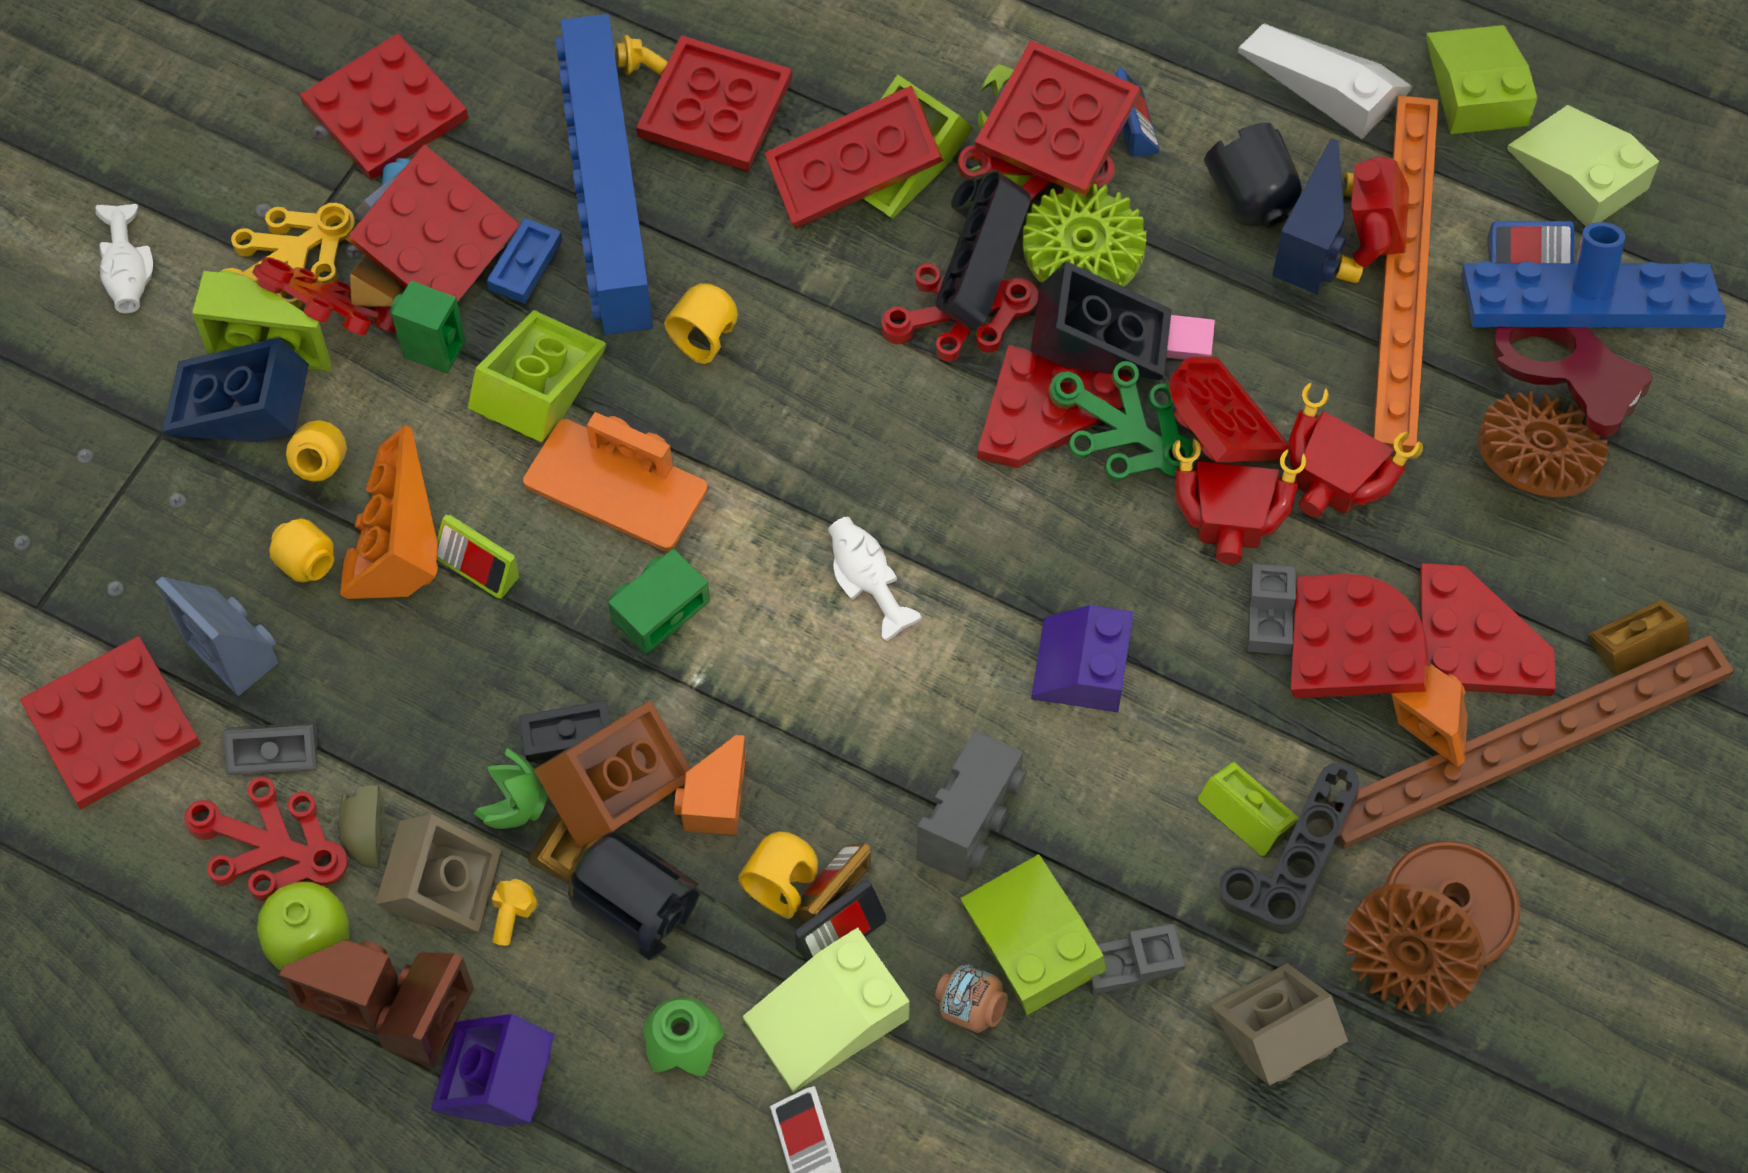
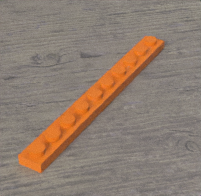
M1398 95L1395 109L1392 160L1397 161L1409 186L1406 251L1401 254L1385 255L1372 437L1394 449L1396 437L1400 433L1408 432L1410 435L1404 441L1402 448L1405 453H1409L1417 444L1438 100Z

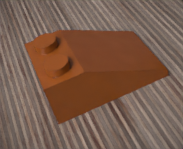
M650 700L535 768L534 772L577 846L581 848L614 831L684 785L686 772L690 770V767Z

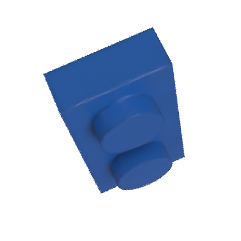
M524 218L487 279L488 289L525 304L563 241L561 231Z

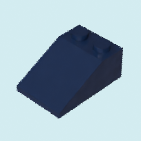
M1330 139L1282 229L1272 276L1317 295L1324 281L1330 283L1333 281L1341 262L1338 258L1346 242V237L1341 235L1344 222V205L1338 140Z
M274 338L178 361L162 432L167 436L263 442L294 435L309 364L281 338Z

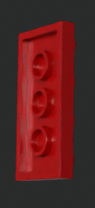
M912 85L765 152L790 220L796 228L944 161L917 93Z

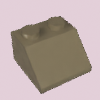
M434 814L402 820L398 825L375 904L410 922L472 934L479 933L502 849Z
M1288 963L1210 1006L1213 1015L1247 1068L1269 1086L1275 1082L1290 1078L1298 1069L1314 1060L1327 1057L1332 1053L1333 1049L1348 1042L1332 995Z

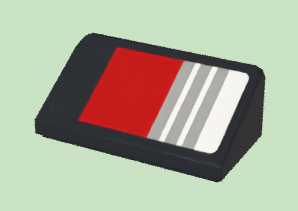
M869 880L862 881L795 930L796 949L806 962L818 952L856 928L866 937L886 922V914Z

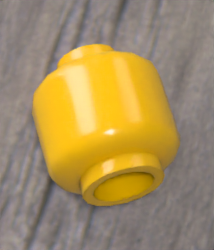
M322 420L309 421L300 426L288 442L286 449L287 463L293 473L304 480L311 482L324 481L336 472L345 459L347 451L345 437L336 426Z
M303 518L295 519L281 524L273 532L269 547L270 559L294 581L301 583L315 581L324 577L331 569L334 562V543L327 534L311 521Z

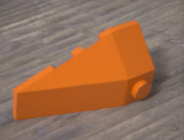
M404 425L379 445L366 487L367 492L371 493L372 497L364 512L358 514L354 526L361 530L356 549H347L343 562L340 596L346 599L409 597L423 585L430 584L437 574L438 542L412 428Z

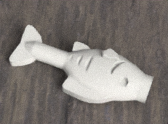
M96 205V215L104 223L110 225L112 243H100V254L102 257L100 263L101 281L114 301L115 309L120 313H133L140 308L139 299L153 273V259L150 247L142 246L135 248L128 240L127 224L131 223L136 217L138 205Z
M843 517L831 524L828 532L832 537L835 577L852 600L863 591L873 595L885 615L882 621L883 639L889 641L904 628L922 620L920 613L908 607H900L887 587V584L896 581L897 577L893 570L887 566L886 556L877 540L862 528L854 525L850 517Z

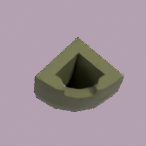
M379 785L357 787V796L354 797L342 794L338 823L340 844L347 855L362 866L379 869L385 808V801Z

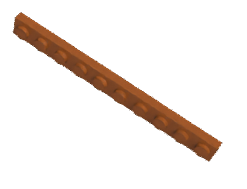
M1706 636L1466 742L1465 762L1458 767L1441 754H1438L1359 789L1357 802L1342 832L1339 843L1344 850L1727 680L1734 670L1712 636ZM1335 800L1328 803V805H1330V806L1333 807L1334 809H1335Z

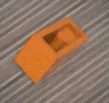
M1431 664L1427 667V692L1391 693L1398 724L1458 767L1465 762L1468 718L1464 700L1465 689L1454 675H1446Z
M735 735L686 772L684 788L676 789L674 814L681 815L684 831L737 835L746 762L745 736Z

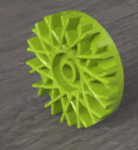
M1095 183L1092 184L1086 197L1067 188H1064L1063 193L1059 195L1056 194L1054 188L1050 191V197L1043 195L1039 207L1033 204L1031 213L1027 215L1026 225H1024L1023 254L1033 275L1043 283L1060 265L1068 261L1122 287L1127 285L1138 273L1143 263L1147 232L1143 231L1144 219L1142 216H1139L1138 209L1132 212L1130 209V199L1128 197L1121 199L1120 192H1117L1115 198L1107 195L1108 187L1106 185H1103L1097 191Z

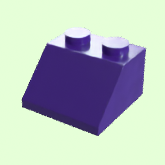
M1088 605L1045 617L1031 699L1118 712L1134 611Z
M514 1014L456 1022L431 1110L441 1114L499 1126L531 1123L532 1116L538 1106V1094L543 1075L550 1062V1049L555 1034Z

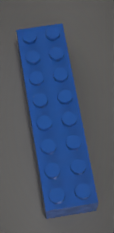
M609 14L562 19L563 36L555 37L593 320L602 319L604 335L653 329Z

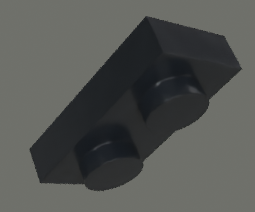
M607 700L519 715L524 751L528 762L553 758L611 724Z

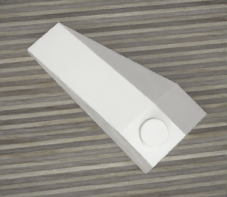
M1262 24L1238 48V53L1361 139L1396 106L1398 95L1406 96L1412 88L1409 83L1379 63L1266 24Z

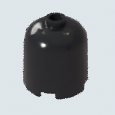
M1270 122L1257 123L1238 130L1241 138L1232 141L1224 146L1222 140L1217 142L1206 153L1203 160L1229 212L1236 221L1247 226L1265 225L1267 228H1272L1288 219V213L1295 207L1302 193V185L1279 130L1274 129Z

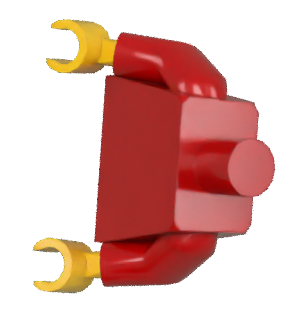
M1382 156L1357 163L1354 166V173L1346 172L1343 176V182H1347L1343 196L1352 197L1351 211L1361 246L1354 252L1353 257L1343 254L1340 256L1341 262L1335 276L1336 279L1357 283L1361 278L1363 267L1370 266L1380 255L1401 254L1406 251L1409 186L1397 161Z
M1312 383L1306 385L1302 393L1303 401L1306 405L1304 410H1299L1289 437L1291 468L1295 470L1300 467L1303 453L1306 457V465L1300 473H1297L1295 479L1298 482L1297 488L1305 492L1298 503L1300 509L1308 516L1319 518L1328 505L1341 513H1347L1355 505L1364 506L1386 497L1406 470L1405 462L1407 459H1415L1421 455L1423 451L1422 442H1417L1411 452L1405 453L1402 447L1410 433H1400L1394 441V449L1397 453L1393 457L1394 449L1325 411L1321 413L1320 417L1316 415L1318 408L1323 407L1329 400V392L1325 388L1323 399L1319 403H1312L1308 399V392L1311 390Z
M1193 439L1194 450L1192 455L1187 458L1182 457L1180 454V440L1174 443L1173 455L1180 461V467L1176 469V504L1188 524L1197 528L1199 541L1217 544L1216 559L1224 564H1237L1241 562L1243 547H1259L1262 536L1273 534L1290 515L1298 487V482L1295 480L1296 474L1300 473L1306 465L1304 453L1300 467L1292 470L1285 464V458L1288 454V450H1286L1280 458V464L1284 470L1283 476L1278 477L1279 470L1222 463L1197 461L1196 468H1194L1193 462L1198 459L1201 452L1198 441Z

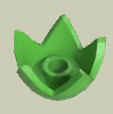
M506 748L505 755L515 761L517 765H495L488 767L489 774L499 787L505 800L479 807L473 813L483 820L484 824L492 828H515L523 826L529 819L536 821L540 817L548 797L546 790L534 772L535 768L526 759L509 748Z
M686 996L673 997L663 1001L651 1011L644 1022L642 1033L645 1037L646 1055L653 1072H663L677 1066L693 1075L704 1076L712 1061L714 1045L723 1038L725 1030L717 1015L698 999ZM677 1023H685L689 1026L688 1032L684 1035L674 1034L672 1028Z

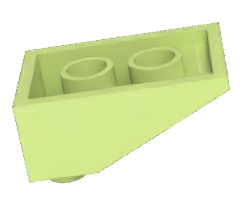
M1569 105L1510 143L1507 148L1585 226L1602 222L1647 191L1660 162L1631 134Z
M856 928L813 956L743 1016V1020L792 1093H795L909 1020L910 1001L861 931Z

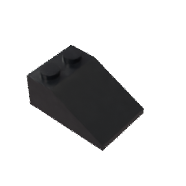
M1065 261L1040 285L1030 352L1066 368L1111 374L1119 363L1128 361L1136 365L1139 377L1160 380L1164 377L1172 309ZM1126 369L1118 371V375L1132 376L1131 372Z

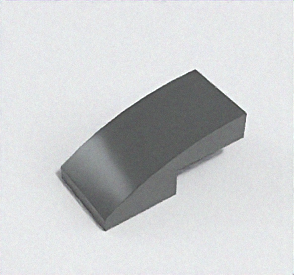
M1252 563L1247 652L1291 655L1293 647V610L1296 600V567Z
M1169 924L1130 931L1127 939L1097 944L1104 955L1107 971L1092 977L1089 983L1092 995L1140 985L1184 970L1185 962L1175 925Z

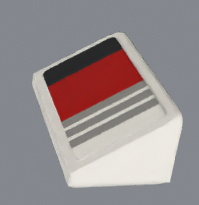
M815 1086L806 1088L770 1106L790 1173H841Z

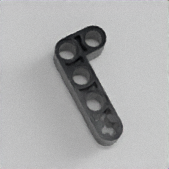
M998 170L968 178L956 189L951 201V207L964 216L966 220L937 295L936 307L969 330H974L981 326L991 311L1031 200V195L1028 191Z
M1341 762L1331 763L1324 767L1317 778L1272 877L1241 865L1233 866L1223 873L1220 878L1219 889L1221 902L1227 910L1276 933H1290L1299 926L1357 802L1359 778L1354 768ZM1339 779L1346 782V790H1341L1338 793L1334 809L1328 805L1331 799V785H1336ZM1321 818L1330 822L1333 829L1324 837H1316L1309 833L1307 829L1308 824L1314 819ZM1296 859H1305L1313 865L1314 870L1311 875L1305 878H1298L1289 872L1288 867ZM1235 881H1246L1252 886L1253 892L1248 898L1236 900L1229 896L1227 893L1228 888ZM1281 899L1288 900L1294 905L1295 912L1287 919L1275 918L1269 911L1273 902Z

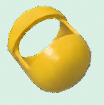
M700 283L689 288L664 321L665 330L682 352L695 362L706 364L711 362L720 350L719 337L721 333H728L733 330L738 319L737 307L732 297L720 287L713 284ZM695 326L706 335L711 344V350L700 349L689 342L688 335Z
M774 832L766 836L759 843L738 875L739 883L761 905L781 917L790 919L801 905V897L790 883L812 882L817 875L818 858L813 848L801 837L788 832ZM782 893L784 894L788 904L781 902L780 896Z

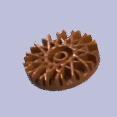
M1530 391L1527 397L1519 392L1514 402L1506 394L1503 400L1498 399L1494 407L1490 405L1478 431L1477 443L1479 451L1489 468L1510 485L1539 496L1568 497L1588 490L1597 482L1607 460L1605 458L1609 450V446L1606 445L1607 439L1599 440V435L1593 433L1587 425L1582 424L1585 414L1581 410L1574 411V404H1571L1567 413L1557 410L1561 400L1560 397L1557 396L1551 402L1547 394L1543 396L1540 404H1533V391Z
M1435 841L1418 846L1405 854L1395 864L1384 885L1413 884L1423 886L1443 894L1459 905L1469 915L1480 932L1485 948L1484 966L1486 969L1492 965L1493 961L1497 962L1516 934L1520 920V900L1512 878L1494 857L1470 844L1456 841Z
M1390 884L1371 891L1359 902L1345 928V931L1349 932L1343 942V946L1347 948L1345 955L1354 954L1356 957L1351 965V971L1360 972L1358 975L1360 981L1368 974L1374 980L1370 993L1374 994L1381 991V1000H1386L1390 993L1400 997L1396 1005L1397 1009H1401L1406 1003L1409 1011L1413 1012L1419 1003L1425 1004L1426 1014L1428 1015L1433 1009L1438 1013L1442 1012L1448 1002L1451 1008L1454 1009L1459 1002H1464L1468 994L1472 992L1484 969L1485 948L1475 923L1454 901L1437 891L1423 886Z

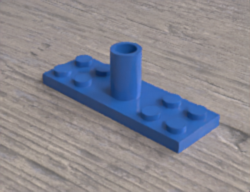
M1604 222L1592 223L1584 228L1577 263H1493L1484 261L1480 263H1463L1461 274L1472 327L1723 328L1726 313L1710 264L1696 262L1686 264H1659L1655 262L1620 264L1626 237L1625 233L1619 227Z

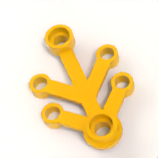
M339 203L325 204L318 210L317 214L288 211L283 207H274L265 216L268 229L273 234L254 233L248 228H242L235 231L231 237L233 248L238 255L247 257L253 255L257 250L275 251L267 257L280 260L293 269L295 267L305 269L309 250L322 242L319 262L313 265L311 272L318 276L316 283H332L334 280H338L335 261L339 242L345 240L355 228V218L348 208ZM275 219H285L283 222L279 224L273 223ZM334 223H340L337 226L330 227ZM291 227L308 229V231L300 236L283 235ZM242 240H251L247 245H239ZM255 265L244 272L236 268L224 269L239 275H245L258 282V278L252 273ZM322 272H331L327 277H319V274ZM283 289L281 293H277L279 297L297 308H300L304 303L296 297L285 299V296L289 293Z

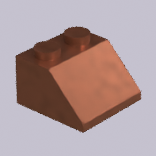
M344 940L283 966L279 974L295 1006L375 1035L378 1033L376 1031V1023L382 1009L386 1005L391 1006L399 992L397 990L398 976L389 955H387V950L370 941H362L359 945Z
M418 952L413 964H407L403 968L397 981V990L399 992L392 1005H386L382 1009L376 1023L377 1036L384 1050L434 1069L454 1029L455 1023L458 1021L474 989L462 956L455 953Z

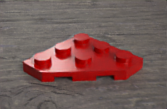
M1008 345L978 446L977 459L1019 468L1033 461V456L1051 447L1055 450L1069 443L1074 433L1084 431L1102 422L1077 405L1064 409L1052 403L1048 394L1049 386L1053 378L1061 372L1077 374L1083 381L1085 390L1121 411L1122 401L1119 389L1112 382V374L1066 368L1032 353L1028 349ZM1118 375L1122 381L1129 382L1130 376ZM1065 381L1060 384V388L1064 393L1072 394L1075 392V387L1071 382Z
M1421 563L1419 569V617L1427 640V667L1432 664L1446 675H1454L1461 682L1465 691L1552 696L1555 691L1554 649L1466 566Z

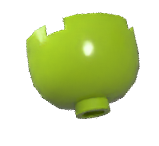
M294 882L279 888L266 899L258 914L257 936L265 957L281 971L283 966L344 940L350 941V921L343 903L327 887L314 882Z

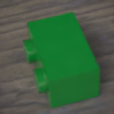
M410 281L404 293H399L395 297L390 311L404 358L448 374L466 343L457 299L452 295Z
M672 549L663 557L658 556L652 559L644 568L643 573L633 582L624 583L614 591L610 601H608L611 622L647 655L710 602L709 584L675 549Z

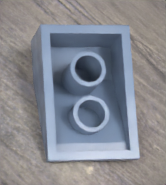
M163 576L155 582L182 640L237 696H240L278 664L272 648L276 645L274 638L261 624L254 628L246 620L248 617L246 610L234 597L231 596L226 600L215 588Z

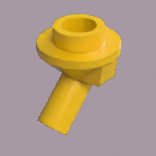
M623 35L622 43L615 44L616 66L622 67L625 75H630L634 70H639L641 63L660 76L662 75L668 62L650 49L642 47L641 39H632L629 35Z
M518 879L500 881L492 897L494 907L499 908L492 942L498 945H510L516 915L528 918L538 906L534 890L527 883Z

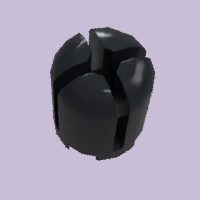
M620 832L605 835L583 853L575 867V872L571 875L568 887L569 901L574 909L649 961L658 957L667 948L660 941L667 937L679 922L685 925L697 904L700 893L693 889L699 883L626 833Z

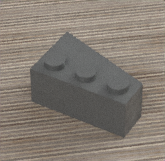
M977 731L973 732L952 767L951 773L953 774L946 788L940 787L934 798V802L938 804L930 819L923 816L917 826V861L966 882L972 868L977 871L980 870L989 851V846L985 842L991 830L998 833L1008 812V808L1004 807V804L1010 793L1018 794L1025 780L1027 771L1022 769V751Z

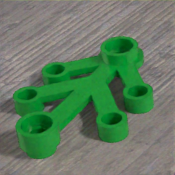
M1128 361L1121 362L1112 372V382L1119 389L1125 414L1085 390L1083 381L1077 374L1061 372L1053 378L1048 394L1054 405L1064 409L1077 405L1115 429L1091 434L1087 431L1074 433L1068 443V449L1072 456L1084 459L1090 456L1092 452L1138 443L1151 451L1130 458L1122 453L1111 455L1104 466L1105 474L1109 479L1122 481L1130 474L1159 469L1167 476L1176 477V469L1180 467V461H1173L1169 457V450L1173 449V445L1177 440H1180L1179 450L1182 452L1183 457L1187 458L1192 455L1194 450L1193 443L1178 433L1171 406L1173 400L1169 385L1157 384L1148 394V404L1156 411L1161 436L1146 427L1136 387L1139 371L1133 363ZM1122 369L1130 371L1132 380L1129 382L1122 381L1118 376V371ZM1065 381L1071 382L1075 387V392L1072 394L1064 393L1060 388V384ZM1156 392H1164L1168 396V403L1159 404L1156 402L1154 394ZM1078 438L1085 439L1089 444V449L1087 451H1079L1075 447L1074 441ZM1111 462H1122L1125 466V472L1122 474L1113 472Z

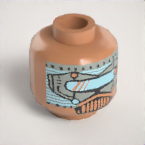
M967 964L957 967L951 975L944 974L938 983L935 993L936 999L940 1000L941 1016L948 1022L975 1033L984 1031L989 1026L995 1027L1005 1012L1008 1000L1007 993L1003 992V984L997 976Z

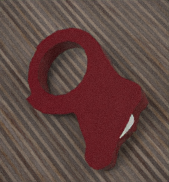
M1498 327L1495 331L1494 360L1501 370L1517 380L1534 385L1567 383L1576 404L1586 415L1585 423L1587 427L1601 437H1609L1621 429L1623 419L1633 414L1640 398L1648 393L1653 379L1647 368L1624 360L1614 354L1587 327ZM1531 336L1546 337L1566 346L1572 355L1554 362L1536 361L1516 352L1511 344L1519 339Z

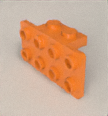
M594 412L587 427L569 419L560 420L523 477L524 486L527 490L666 552L675 548L708 492L707 482L704 479L673 466L671 447L662 437L650 432L644 434L631 428L624 420L618 417H606L597 412Z

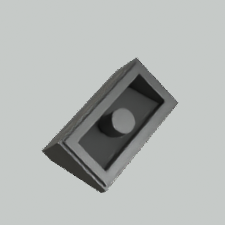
M317 722L227 728L224 730L227 775L316 770Z

